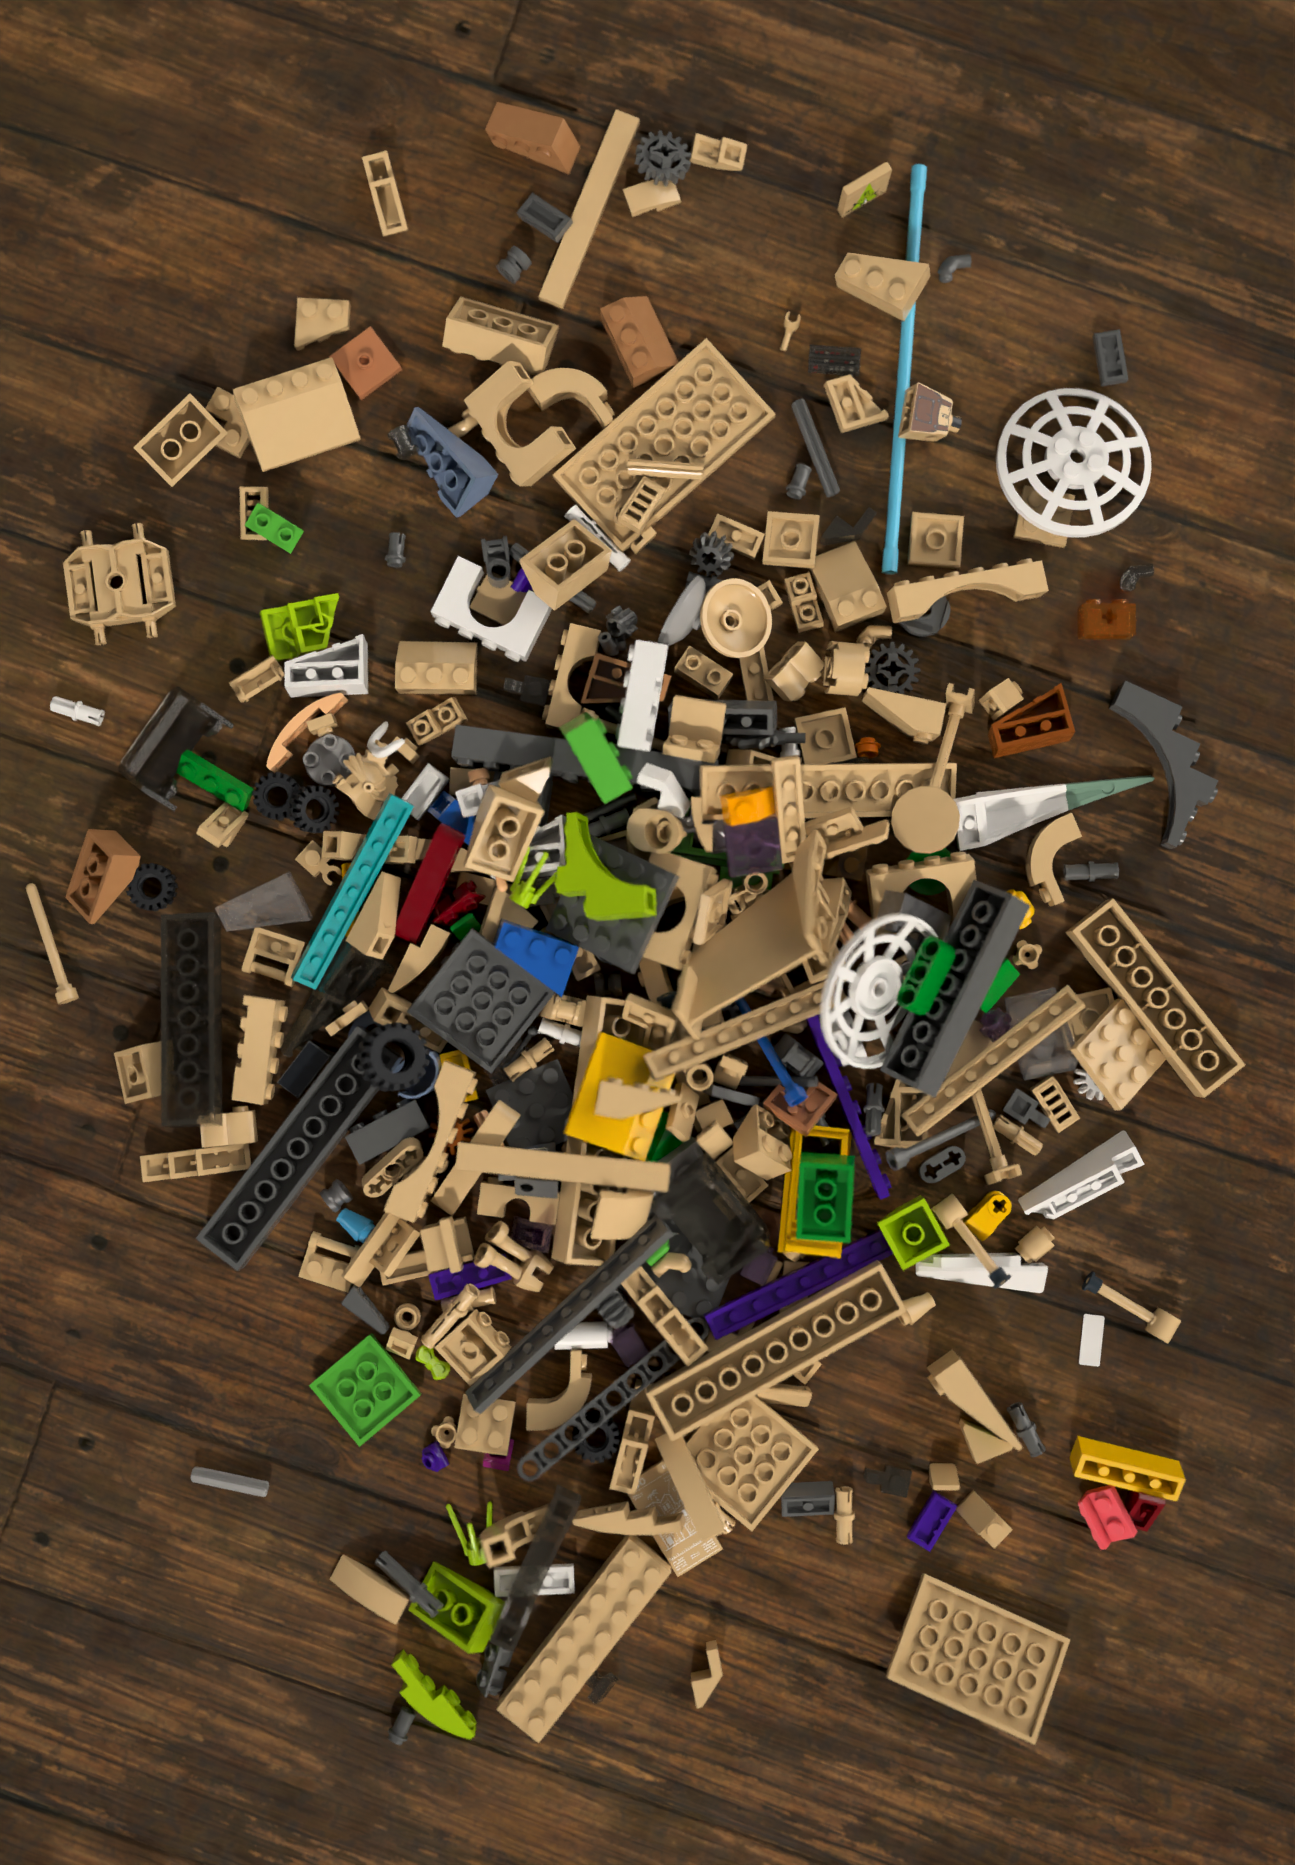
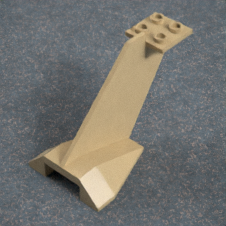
M813 830L796 849L792 873L694 951L688 964L684 965L682 975L678 979L679 988L677 997L673 1001V1011L693 1039H699L703 1018L816 954L822 965H828L848 915L852 892L844 877L829 879L822 877L821 873L827 846L818 830Z

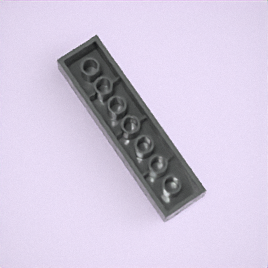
M973 880L944 939V942L954 947L956 954L930 1010L926 1014L920 1016L910 1011L908 1012L880 1069L882 1072L936 1098L1030 908L1029 904L1010 893Z

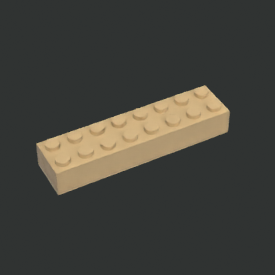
M1114 898L1105 900L1066 931V934L1107 986L1111 987L1115 996L1118 999L1122 998L1165 1056L1168 1063L1196 1097L1205 1098L1245 1066L1244 1062Z
M625 1535L500 1696L497 1710L539 1743L671 1573L669 1562L636 1535Z

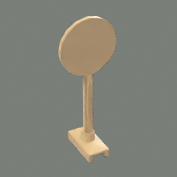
M948 683L946 706L949 708V720L929 786H920L908 790L898 799L892 810L891 825L895 837L905 848L916 853L930 854L944 849L954 840L959 830L960 813L956 802L947 792L940 788L959 721L963 718L965 712L972 714L975 704V689L969 688L967 695L955 693L954 684Z
M973 1021L945 1080L995 1042L990 1031L980 1022ZM979 1089L971 1097L991 1156L990 1163L993 1171L984 1175L986 1184L991 1185L1005 1178L1008 1180L1022 1175L1019 1164L1008 1165L1005 1155H1002L982 1090Z

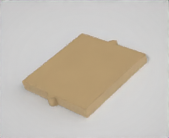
M494 572L492 574L496 578L502 577ZM486 575L481 586L477 587L478 592L470 605V609L504 626L516 616L527 593L513 590L510 587L513 583L512 581L506 587L495 588L489 583L488 576Z

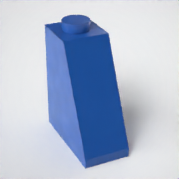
M443 790L427 811L440 822L466 834L464 842L469 845L476 816L463 817L459 802Z

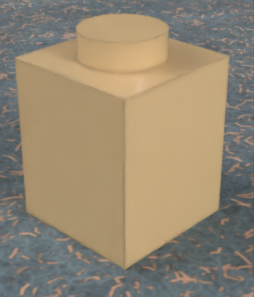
M722 1098L696 1109L693 1124L698 1133L715 1120L722 1128L734 1123Z

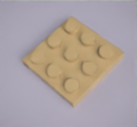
M1122 998L1114 1000L1070 1048L1114 1110H1122L1166 1060Z

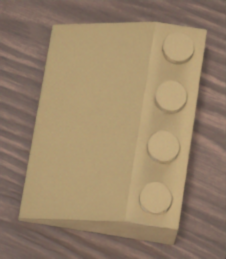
M332 357L233 389L235 404L262 472L360 440L341 378Z

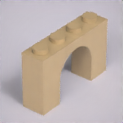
M507 361L466 397L464 401L468 406L467 410L470 416L476 418L481 426L483 436L496 449L495 454L497 458L509 469V475L513 482L519 486H532L576 448L562 427H549L525 447L516 444L512 440L506 426L508 409L534 383L520 362Z
M651 852L648 862L680 876L676 885L685 896L686 912L683 920L676 928L664 933H653L643 957L683 970L684 965L688 964L692 956V951L689 950L694 939L701 895L717 884V870L671 853L660 854Z
M954 852L950 854V857L945 858L928 856L924 858V861L919 862L903 860L894 866H888L887 864L872 866V869L866 870L872 921L877 919L885 890L903 893L912 882L923 878H932L942 882L946 887L949 915L952 916L951 920L953 922L973 880H976L974 859L969 854H966V852ZM886 924L875 928L876 936L896 934L886 930Z

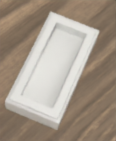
M429 763L401 798L414 806L410 815L417 820L421 819L450 780Z

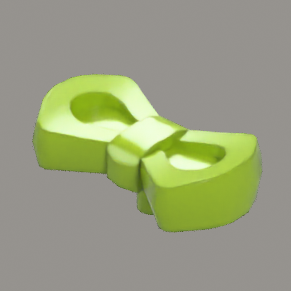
M421 1345L418 1348L415 1357L416 1361L425 1364V1367L431 1370L434 1380L446 1378L450 1372V1364L439 1361L434 1355L433 1348H427L425 1345Z

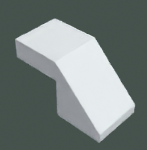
M646 763L639 773L637 783L662 791L657 810L667 811L674 816L683 818L691 803L672 771Z

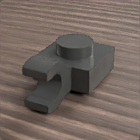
M1015 1088L1002 1108L1003 1112L1024 1125L1030 1119L1042 1128H1046L1051 1120L1035 1110L1039 1104L1038 1101Z

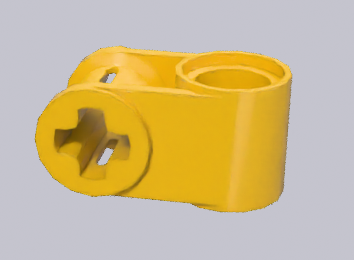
M991 1191L986 1194L976 1207L967 1213L968 1215L962 1221L979 1240L984 1241L1010 1213L1011 1201L1000 1191ZM995 1200L1001 1203L1002 1207L1000 1209L994 1206L993 1202Z

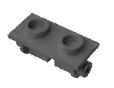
M494 1634L490 1644H487L485 1648V1660L482 1669L478 1671L476 1677V1686L484 1697H487L488 1693L496 1696L502 1690L507 1672L506 1670L499 1669V1666L509 1667L515 1650L512 1641L504 1640L501 1643Z

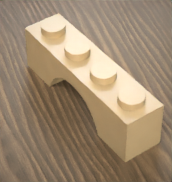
M570 623L569 630L564 629L561 645H565L563 655L558 654L555 663V670H558L557 679H552L548 695H552L550 705H545L542 720L546 721L545 725L547 728L561 731L559 729L560 726L581 714L582 706L569 693V679L579 665L594 660L600 643L598 636L601 634V630Z

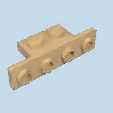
M849 807L805 822V831L807 836L813 830L819 831L827 846L824 859H831L835 855L847 851L852 852L860 847L877 844L887 839L889 823L887 820H883L863 827L853 807ZM789 862L791 869H793L794 862Z
M385 1212L341 1276L360 1287L375 1267L390 1278L421 1233L410 1226L407 1220Z

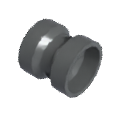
M513 245L507 252L508 256L505 259H501L496 264V268L505 279L515 284L520 278V273L523 270H527L532 262L521 249Z

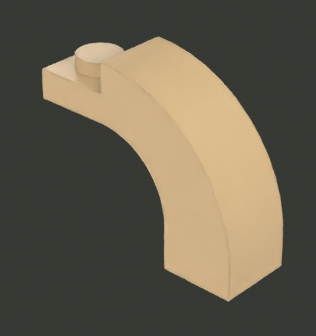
M556 368L542 372L531 379L534 384L528 388V391L541 411H544L560 400L575 399L584 403L591 410L603 430L613 422L612 416H614V412L610 405L604 402L608 399L607 390L593 376L577 369Z
M1072 813L1044 826L1032 840L1027 852L1026 876L1029 886L1040 883V896L1044 903L1048 902L1049 906L1065 901L1053 875V858L1064 844L1082 837Z
M323 831L322 858L353 861L366 835L343 831ZM398 836L384 864L415 863L417 837Z
M571 1349L570 1381L562 1393L552 1398L528 1399L526 1430L539 1431L556 1428L566 1423L580 1411L588 1397L592 1380V1373H582V1370H587V1354H582V1349Z
M550 1504L527 1512L520 1511L497 1521L486 1528L479 1537L488 1567L490 1568L514 1559L513 1551L530 1541L558 1531Z

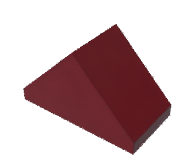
M1128 1490L1125 1507L1136 1529L1146 1532L1166 1505L1164 1498L1133 1490Z

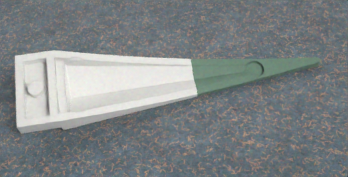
M1147 775L976 792V795L953 799L960 813L959 830L956 834L957 847L962 851L986 846L1038 822L1109 795L1151 782L1155 778Z

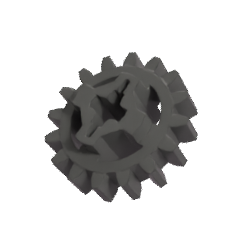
M659 130L657 136L650 132L647 139L641 138L640 145H637L635 153V164L639 165V173H646V181L653 178L654 185H657L659 181H663L666 187L669 181L676 185L679 178L682 180L685 178L691 164V153L686 152L687 144H680L681 137L673 139L672 132H669L667 136H663L662 131Z
M891 642L887 649L884 644H880V652L873 649L870 653L873 659L869 658L868 663H866L869 667L865 668L864 672L869 674L868 684L872 683V688L903 695L904 690L910 693L913 690L910 683L917 684L919 679L914 675L920 673V668H914V665L919 661L918 658L911 659L910 657L913 650L904 652V644H901L897 649L894 642ZM886 655L884 664L875 665L878 659ZM898 656H899L900 658H902V659L905 661L906 664H903V663L898 659ZM889 666H892L893 670L897 671L894 676H891L890 672L886 671ZM908 677L904 684L897 687L899 678ZM877 678H881L885 682V686Z

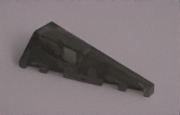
M344 936L316 990H313L280 1048L282 1054L292 1057L293 1050L304 1041L307 1043L313 1039L312 1034L323 1025L326 1027L344 1013L342 1010L354 1000L357 1002L356 998L367 988L373 989L376 986V981L386 972L391 974L394 967L385 959L363 954L346 941L347 937Z

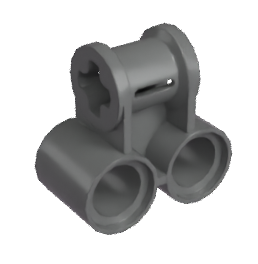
M784 1033L773 1047L783 1065L797 1076H815L824 1064L787 1033Z

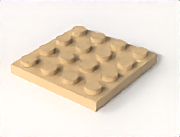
M756 1395L701 1425L686 1441L712 1499L751 1531L755 1529L819 1449L817 1445L765 1402L757 1398Z

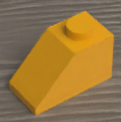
M772 786L720 795L723 822L731 826L759 821L775 813Z

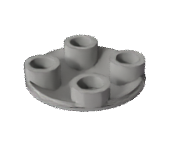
M326 734L316 739L308 747L303 756V763L309 777L322 786L331 787L336 785L332 781L338 772L344 778L352 773L343 761L348 760L351 755L355 756V752L350 743L342 737Z

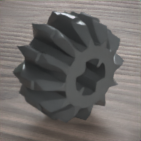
M714 531L710 536L704 532L700 538H695L692 543L694 547L690 549L689 555L693 556L691 565H699L698 573L704 569L706 570L707 577L711 576L713 572L719 576L723 570L729 569L734 553L730 551L733 547L732 543L724 542L726 535L718 538L716 531Z
M619 1287L596 1307L603 1319L616 1329L624 1326L634 1316L632 1304Z

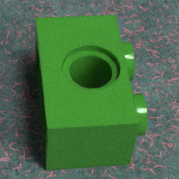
M260 503L256 504L244 525L290 554L304 532L298 526Z

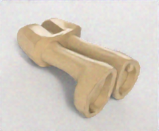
M498 1221L489 1230L485 1240L522 1262L520 1265H517L498 1253L492 1246L482 1243L476 1252L474 1264L481 1268H486L489 1265L495 1266L514 1277L513 1283L516 1286L540 1292L544 1283L533 1276L532 1273L536 1268L549 1275L554 1266L538 1249L529 1251L513 1241L508 1236L509 1227L507 1224Z

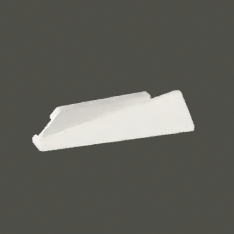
M1121 1131L1020 1197L1018 1201L1027 1215L1035 1212L1043 1214L1045 1218L1055 1219L1125 1183L1120 1174L1143 1166L1144 1163L1126 1131Z
M988 1253L998 1268L1002 1267L1007 1275L1010 1274L1012 1276L999 1288L1035 1293L1043 1292L1048 1267L1045 1264L1021 1263V1256L1017 1253ZM933 1254L915 1264L916 1275L920 1277L994 1286V1283L988 1277L990 1275L975 1254Z

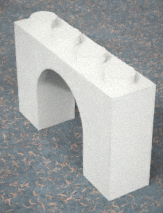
M458 556L431 610L433 617L436 618L435 622L445 628H449L451 625L459 629L458 633L472 640L474 636L482 640L481 644L488 649L495 651L496 648L505 651V656L513 661L519 662L520 659L527 661L552 608L536 596L535 592L528 590L516 616L509 623L501 627L481 625L470 613V602L484 572L482 567Z

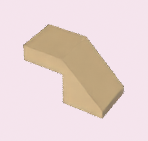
M716 1640L706 1642L710 1669L691 1673V1683L697 1708L704 1706L723 1675Z

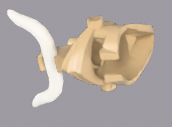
M387 721L382 723L370 736L367 744L368 749L365 750L364 756L357 753L356 756L351 755L348 760L343 761L352 773L344 778L338 772L332 783L336 784V788L350 797L353 804L364 816L375 820L381 804L385 801L389 793L395 795V790L398 787L395 775L399 770L393 763L385 769V760L388 759L387 756L405 743L403 739L395 740L388 745L379 741L388 728Z

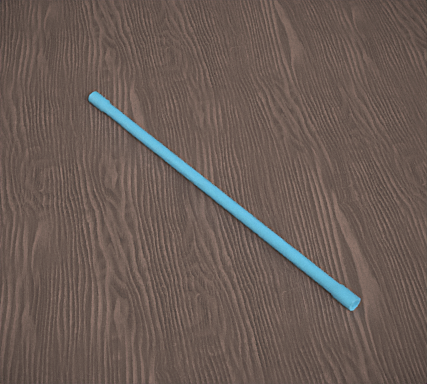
M915 164L911 168V199L906 261L919 262L923 198L927 175V166L923 164ZM916 302L905 321H901L886 537L882 560V573L896 574L898 569V537L906 442L905 438H899L898 435L905 390L910 387Z

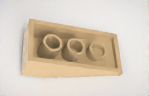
M950 1350L926 1367L931 1373L927 1378L940 1396L945 1393L952 1402L1019 1451L1023 1448L963 1361L953 1350Z

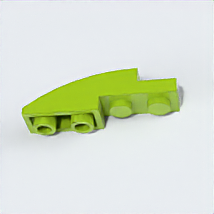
M404 1649L394 1657L392 1666L405 1681L400 1694L416 1711L433 1724L454 1735L471 1740L475 1736L477 1722L470 1711L467 1710L465 1712L461 1707L458 1695L452 1689L448 1690L445 1685L436 1691L432 1679L428 1675L424 1676L418 1669L419 1664L415 1657L411 1654L407 1655Z

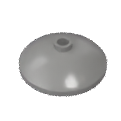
M696 576L680 596L663 626L658 639L659 644L670 646L684 639L692 629L698 630L700 628V609L706 595V585L702 577Z

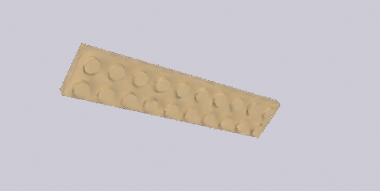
M936 762L800 764L804 818H819L849 807H853L857 817H890L896 802L908 790L930 785ZM948 762L940 789L947 792L952 799H955L957 763ZM772 765L700 766L702 820H723L720 795L768 786L773 788ZM774 813L763 819H776V814Z

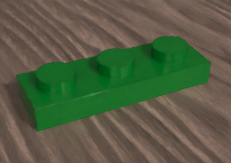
M188 749L182 753L176 771L177 774L241 812L248 808L254 791L252 787Z

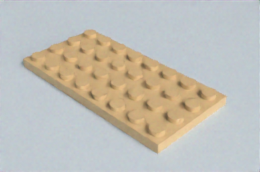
M706 338L553 474V478L588 517L597 523L598 528L621 552H624L632 545L633 541L641 537V533L638 534L617 522L619 513L643 478L641 475L627 474V462L629 459L692 463L704 466L703 478L701 480L645 476L664 487L666 491L643 528V532L646 528L656 524L775 418L776 414ZM647 486L643 488L644 491L656 496V491ZM642 495L638 497L649 505L652 502ZM634 503L633 507L642 512L646 511L645 508ZM631 511L628 513V515L638 521L641 519V517Z

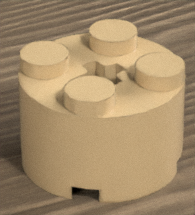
M830 641L827 649L831 650L830 657L825 656V666L823 668V685L828 686L824 690L825 693L858 696L861 690L866 689L868 685V673L864 672L865 663H868L870 657L869 647H864L863 644Z

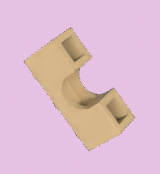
M488 1177V1181L483 1180L481 1182L477 1214L503 1218L507 1203L512 1199L520 1198L525 1200L530 1206L529 1221L556 1225L560 1198L559 1190L558 1198L520 1196L515 1194V1182L514 1184L503 1183L504 1181H499L498 1177Z

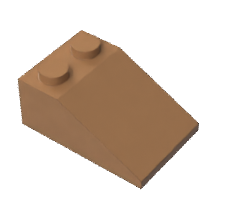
M88 829L65 896L66 899L89 924H95L133 880L141 856L116 831Z

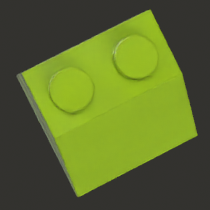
M921 1195L897 1207L877 1222L902 1270L950 1246L925 1198Z

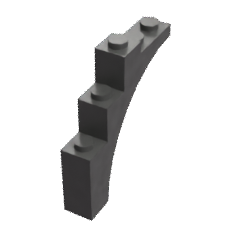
M1124 681L1118 686L1109 709L1126 718L1142 732L1154 748L1163 766L1168 784L1169 812L1167 826L1160 845L1172 849L1184 842L1187 831H1185L1188 821L1192 822L1198 811V808L1195 806L1201 807L1213 802L1218 792V789L1215 788L1218 780L1190 768V766L1196 764L1200 756V752L1197 751L1200 743L1172 731V729H1177L1182 720V715H1180L1182 706Z

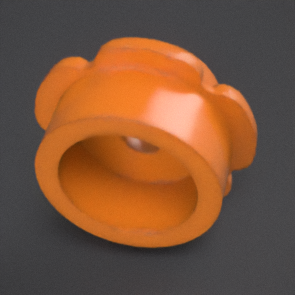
M872 737L861 738L860 742L855 744L857 756L866 759L878 756V748L881 747L880 743L875 742V739Z

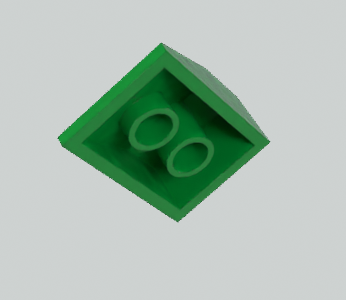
M801 1152L796 1239L850 1243L855 1156Z

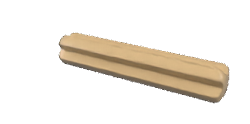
M629 459L627 462V474L701 480L704 473V466L702 464Z

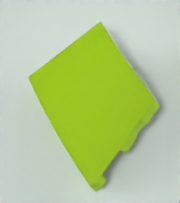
M338 593L315 597L312 600L289 603L283 607L261 610L260 616L270 656L273 655L277 662L297 658L314 651L325 650L328 645L334 613L339 599Z

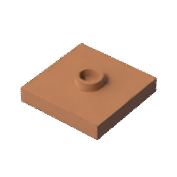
M371 326L329 356V358H333L336 368L360 400L402 371L401 366Z

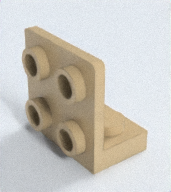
M676 695L673 699L669 736L663 745L662 754L715 763L720 754L726 704Z

